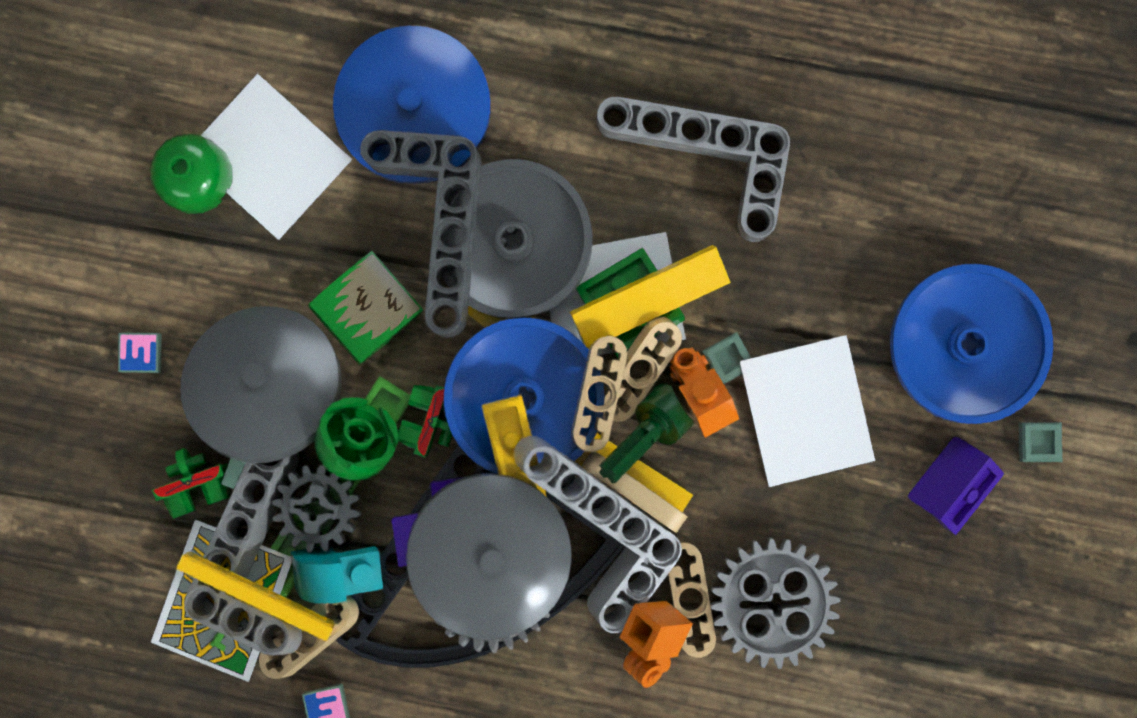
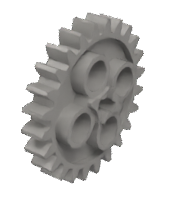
M768 537L766 549H762L758 542L753 540L751 542L752 553L747 554L740 547L737 548L740 560L736 563L726 558L725 562L731 570L728 573L716 572L719 579L723 581V585L714 586L710 589L714 594L720 596L719 601L710 603L712 610L721 611V615L714 618L713 623L715 626L726 625V628L719 635L722 641L734 637L730 650L736 653L744 647V660L749 663L757 654L759 665L763 668L767 665L769 658H773L776 667L782 669L784 657H788L794 666H797L798 653L803 652L811 659L813 655L809 646L814 643L821 648L825 647L823 640L819 637L822 632L834 634L835 631L826 623L828 619H839L840 615L830 610V605L839 603L841 600L838 596L829 594L828 591L835 588L838 584L835 580L823 579L831 569L827 565L815 567L820 557L814 552L807 558H804L806 546L800 543L792 552L791 542L784 538L780 548H777L774 539ZM793 571L800 572L803 578L801 587L793 592L786 591L783 584L786 575ZM751 574H760L764 581L762 589L755 594L746 593L743 587L746 577ZM774 593L782 600H794L803 597L810 599L808 604L803 605L779 604L775 612L767 605L747 608L739 606L741 601H771L773 598L772 594ZM793 612H803L805 616L803 627L797 631H789L786 626L788 616ZM754 614H762L766 619V625L759 633H750L746 629L748 618Z

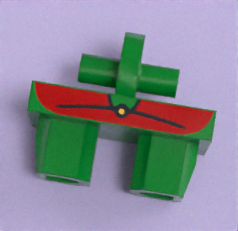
M421 385L413 386L408 405L425 410L427 414L423 426L402 420L398 431V441L415 449L413 454L422 457L429 456L437 428L442 429L438 444L449 447L452 433L446 419H441L444 410L443 386L436 385L435 388Z
M186 448L179 449L175 452L177 463L166 466L165 469L169 478L182 474L183 478L152 490L156 501L164 500L165 506L173 519L196 511L189 490L201 486L208 506L231 497L230 488L221 484L228 463L224 465L219 464L197 473V467L207 464L205 454L201 453L191 457Z

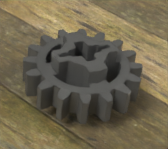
M323 464L319 466L317 474H314L310 465L303 467V477H300L296 472L288 474L292 484L290 486L279 484L277 489L284 496L281 499L272 501V505L281 508V513L274 516L273 521H284L285 527L279 534L285 536L292 533L294 535L291 544L293 547H297L305 541L307 552H313L317 543H320L323 551L330 550L332 538L339 545L344 543L346 540L342 533L343 530L351 533L354 532L356 526L350 522V519L361 516V511L352 507V503L361 499L360 495H350L348 491L354 484L352 480L342 483L339 481L340 477L335 476L333 473L331 476L327 475L328 470ZM312 481L308 494L304 497H294L301 486ZM330 485L338 492L342 503L336 502L329 493ZM319 498V505L331 511L319 514L315 518V511L301 505L315 502ZM292 513L297 514L303 521L304 530L297 525ZM341 519L331 532L322 534L325 523L328 520Z

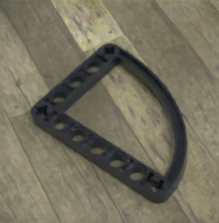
M459 445L433 481L461 478L455 472L454 463L459 456L466 455V453ZM477 464L473 475L482 474L485 468ZM575 474L567 475L561 488L570 486L574 481ZM430 486L410 514L419 513L431 498ZM546 490L548 499L604 537L605 540L582 567L567 580L560 598L549 611L550 617L542 618L538 621L539 627L565 609L582 594L610 565L624 547L618 540ZM605 496L596 499L594 509L599 508L603 504ZM632 517L624 523L628 527L627 529L633 525L634 518ZM394 537L380 555L382 583L385 593L384 603L378 607H371L365 602L363 593L353 594L352 598L356 601L359 609L366 614L373 615L374 619L370 621L367 616L362 619L357 627L358 631L361 632L360 637L353 634L350 638H347L343 633L336 639L341 646L361 657L381 664L405 668H425L457 664L492 652L488 642H485L481 651L477 652L474 649V639L472 638L464 647L459 643L435 647H408L389 644L369 637L373 628L409 578L408 570L400 575H395L387 569V557L391 553L396 552ZM531 628L525 630L526 634L534 631ZM518 636L513 637V642L520 638ZM504 641L499 642L498 649L506 646Z

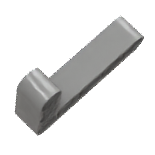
M610 97L600 104L597 111V127L605 137L610 139L747 162L737 217V230L742 238L750 242H759L774 230L777 223L790 148V137L783 127L771 123L623 97ZM611 109L619 110L624 114L625 122L618 127L610 126L605 122L604 114ZM649 116H656L662 120L664 129L659 133H649L644 129L642 121ZM687 123L697 124L702 130V137L698 140L687 139L682 133V126ZM725 130L736 131L741 138V144L737 147L726 146L721 140V133ZM765 136L775 138L779 144V152L776 154L765 153L760 146V139ZM754 176H768L773 183L772 191L761 193L756 190L753 184ZM758 213L764 217L766 228L763 232H754L748 227L746 220L748 214Z
M528 436L521 439L514 449L513 456L519 468L537 485L625 545V548L593 589L587 602L589 612L605 631L610 633L622 632L634 604L648 602L679 560L682 551L680 541L656 519L542 438ZM544 452V457L538 465L529 466V461L535 453ZM575 474L573 483L568 487L561 488L562 480L567 475ZM605 496L603 504L597 509H592L593 502L598 497ZM635 517L633 525L629 529L622 530L624 523L628 519ZM664 539L662 546L652 551L654 544L658 540ZM640 571L638 578L628 583L630 576ZM616 604L611 613L604 614L608 606Z
M298 452L287 458L280 459L274 466L270 462H246L204 554V558L221 566L224 558L228 557L231 561L230 571L245 578L248 577L259 548L279 508L272 505V501L281 499L284 496L277 487L279 484L289 485L288 474L295 472L298 466ZM262 483L265 488V494L262 500L256 503L253 495L254 490ZM245 520L248 524V532L240 540L237 535V528L240 522ZM196 578L193 579L185 597L184 608L187 615L194 621L266 655L291 654L300 646L302 641V630L203 581ZM211 594L214 598V607L208 614L204 609V601L207 595ZM243 610L249 615V623L244 630L238 625V617ZM278 626L284 632V641L279 647L274 644L272 638L273 631Z

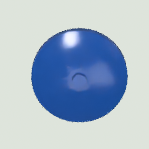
M401 26L382 31L370 37L348 57L336 81L333 111L336 127L344 145L353 157L367 170L393 182L421 184L436 181L438 178L389 175L378 173L372 169L361 155L360 145L363 138L370 132L378 130L461 136L473 142L478 150L488 129L491 100L487 80L481 66L462 43L444 32L429 27ZM382 144L374 150L373 159L375 161L386 159L391 151L390 145ZM427 147L417 149L413 153V163L422 164L430 158L431 149ZM467 150L456 152L452 157V165L456 167L465 165L471 158V152Z
M963 264L940 270L928 276L907 294L893 320L890 336V353L899 382L907 394L920 407L944 420L964 424H982L1010 416L1025 406L1036 395L1050 369L1053 356V334L1050 320L1043 304L1033 290L1023 281L997 267L982 264Z
M536 318L503 320L475 334L463 345L453 359L444 385L443 402L446 421L460 448L475 463L486 470L498 474L481 405L521 395L531 435L542 438L571 460L575 461L585 451L574 444L571 437V429L588 357V348L565 328ZM595 368L592 370V376H601L600 371ZM602 382L592 384L588 390V398L596 406L604 405L605 395ZM584 407L583 416L590 415L591 420L588 428L581 427L580 435L586 437L585 444L590 445L597 433V430H595L596 418H602L603 412H594ZM544 452L536 453L538 463L542 461Z

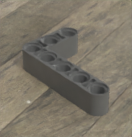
M383 130L372 131L363 138L360 151L365 162L376 172L389 175L438 178L425 320L428 327L436 334L445 338L456 337L462 333L467 323L482 165L481 156L473 142L461 136ZM382 144L390 145L391 151L386 159L382 161H375L373 159L374 150ZM420 147L430 148V158L422 164L413 163V153ZM460 150L470 151L471 158L466 165L462 167L452 165V157L456 152ZM457 189L467 191V199L463 205L459 207L448 205L449 195ZM452 229L462 230L464 236L462 242L456 247H446L444 238L447 232ZM450 268L458 269L460 274L458 283L451 288L442 287L440 279L443 272ZM445 308L454 309L456 319L453 325L449 328H439L437 324L439 312Z

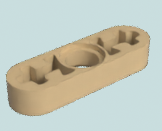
M657 317L648 321L627 351L622 380L625 379L630 386L636 389L632 392L629 387L625 388L621 383L618 398L622 396L625 404L622 407L616 405L613 421H625L635 413L637 405L646 397L680 347L682 342L681 331L670 319ZM657 331L662 333L666 331L670 338L667 342L661 340L658 342L654 335ZM647 346L651 351L654 350L658 355L657 359H654L643 349ZM638 360H647L650 365L648 373L639 379L632 378L630 376L631 365ZM615 372L612 373L610 379L614 380ZM606 384L604 385V404L610 398V390Z
M613 336L598 338L592 343L588 352L571 429V437L574 444L587 452L601 450L607 444L610 437L627 359V350L624 343ZM607 343L612 344V351L618 353L617 360L610 361L607 372H615L614 380L606 376H592L593 368L598 371L602 370L603 358L597 356L598 349L606 348ZM596 382L606 384L610 390L609 400L601 406L592 404L588 398V390ZM584 407L594 412H606L605 420L600 417L596 418L595 430L600 431L601 436L599 439H593L591 445L585 444L586 437L580 435L581 427L588 428L591 420L590 415L583 416Z
M596 451L589 454L582 464L583 468L675 533L678 532L688 516L627 473L616 483H611L608 478H603L599 473L601 470L599 465L606 458Z
M682 541L680 542L682 549H685L688 555H694L695 561L690 562L688 565L690 576L693 577L698 574L699 581L687 580L676 585L675 578L684 579L682 569L677 564L668 573L674 608L686 618H697L704 613L706 615V620H698L701 633L708 634V639L702 641V648L696 649L692 642L687 643L686 639L682 646L688 655L701 658L713 651L716 644V635L702 555L693 544ZM687 588H695L702 595L700 606L694 610H686L679 603L680 594ZM692 627L686 638L693 635Z
M348 595L346 596V602L317 603L313 606L311 610L327 618H330L336 612L335 605L343 606V610L340 613L342 619L333 620L334 627L327 642L317 637L315 644L308 648L301 641L298 649L294 651L296 653L287 655L281 661L282 667H276L275 665L278 655L260 653L259 665L262 672L272 679L285 678L295 674L356 623L359 615L356 601ZM284 632L273 639L277 647L281 646L284 641Z

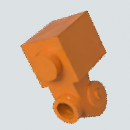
M693 347L679 350L669 362V370L671 372L669 375L673 382L678 381L681 385L679 390L686 408L704 438L739 420L733 398L715 369L712 368L707 371L706 365L708 361L704 355L701 356L698 351L695 352Z
M667 601L635 603L619 637L633 649L624 660V670L632 675L644 688L654 685L661 678L662 674L669 670L671 665L670 658L678 657L693 623Z

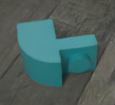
M321 546L316 547L313 552H307V549L291 552L295 590L304 601L312 603L346 602V596L383 589L380 556L376 546L335 553L332 547L328 551H323Z

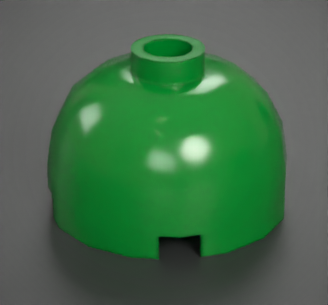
M180 134L166 140L155 151L150 164V180L156 194L169 207L187 214L205 213L216 208L222 202L221 199L226 194L227 189L230 190L233 182L232 165L226 152L211 139L197 134Z
M343 398L332 403L319 420L314 439L316 453L324 467L337 477L347 480L367 479L378 474L394 455L399 440L396 423L382 407L376 410L374 407L366 405L369 400L363 398Z

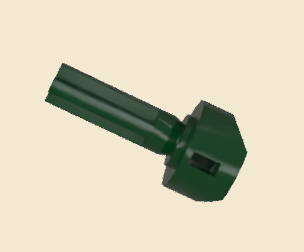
M667 384L656 386L637 405L635 413L639 425L599 465L601 468L599 473L603 478H608L611 483H616L656 441L672 445L692 427L695 421L682 408L672 386Z

